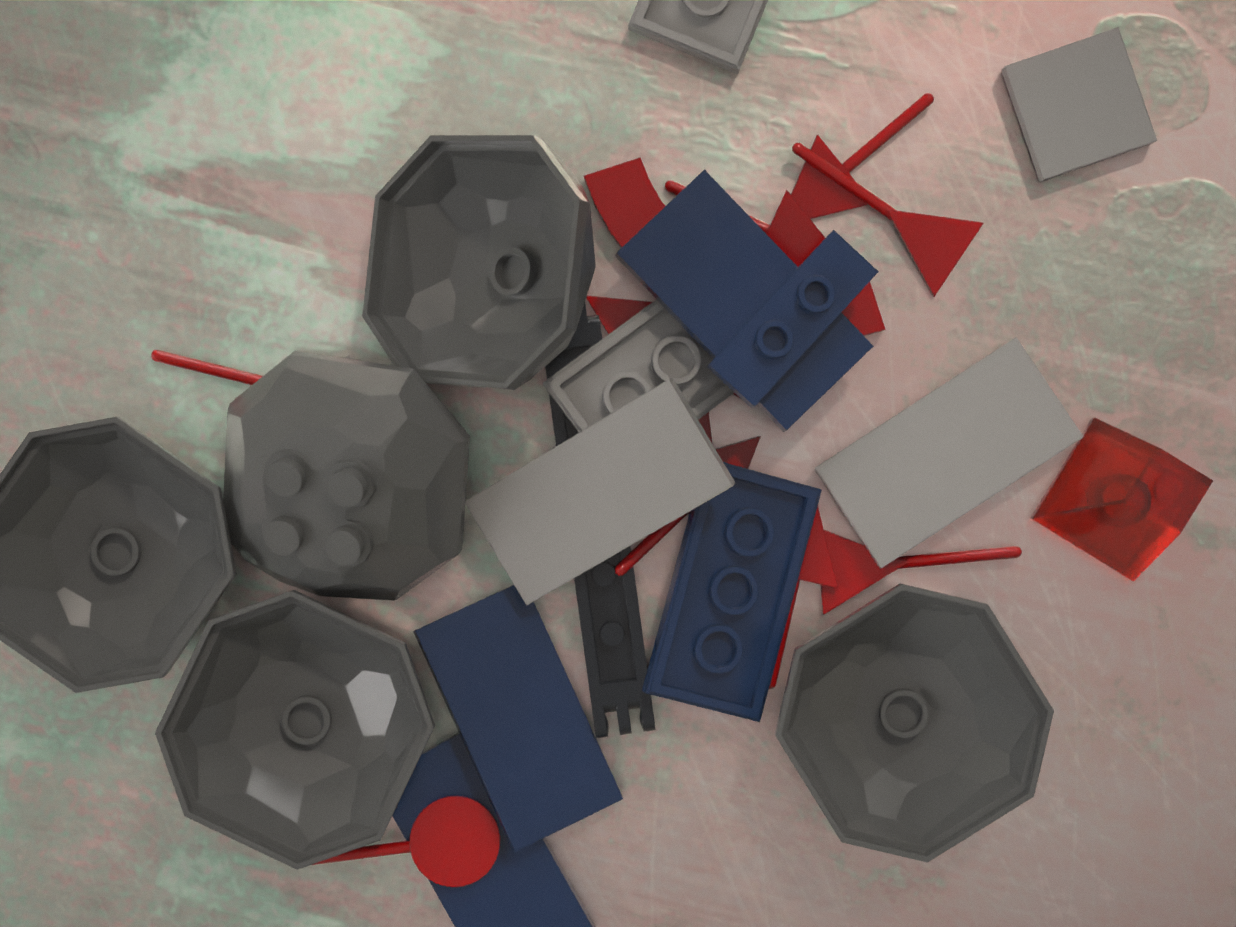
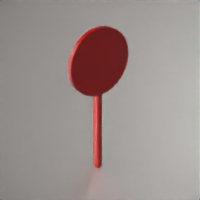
M447 796L433 801L419 813L413 823L409 841L363 846L312 865L411 853L415 865L426 878L442 886L462 887L478 881L492 868L500 849V834L494 817L481 803L464 796Z

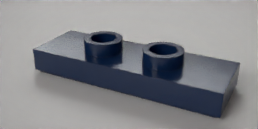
M833 230L710 362L707 368L748 406L754 408L879 271Z

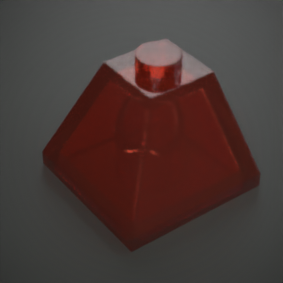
M1094 417L1091 418L1082 435L1084 437L1075 444L1030 519L1130 581H1135L1181 534L1213 480L1165 450Z

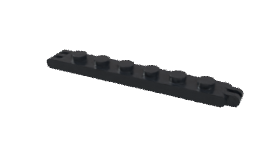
M585 303L577 329L569 345L545 366L547 379L602 340L599 315L587 316ZM549 394L556 446L578 434V432ZM631 546L574 578L596 738L608 737L609 724L605 713L616 711L620 735L632 734L629 710L640 708L639 717L643 731L655 730L651 695L642 691L647 673V663L634 568L632 567L623 576H618L615 573V567L631 552Z

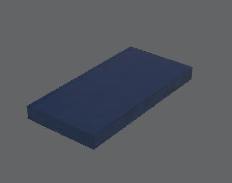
M705 169L615 255L713 359L798 268ZM840 313L757 405L783 432L787 431L874 346Z
M723 462L734 479L735 484L689 513L642 691L646 694L760 722L822 489Z
M515 585L413 631L512 851L517 852L623 799L535 603L532 602L526 605Z
M459 732L424 751L393 814V818L406 841L410 840L411 829L419 813L433 801L447 796H464L481 803L494 817L500 834V849L497 859L489 872L478 881L462 887H446L429 880L454 926L595 927L546 838L517 852L512 851Z

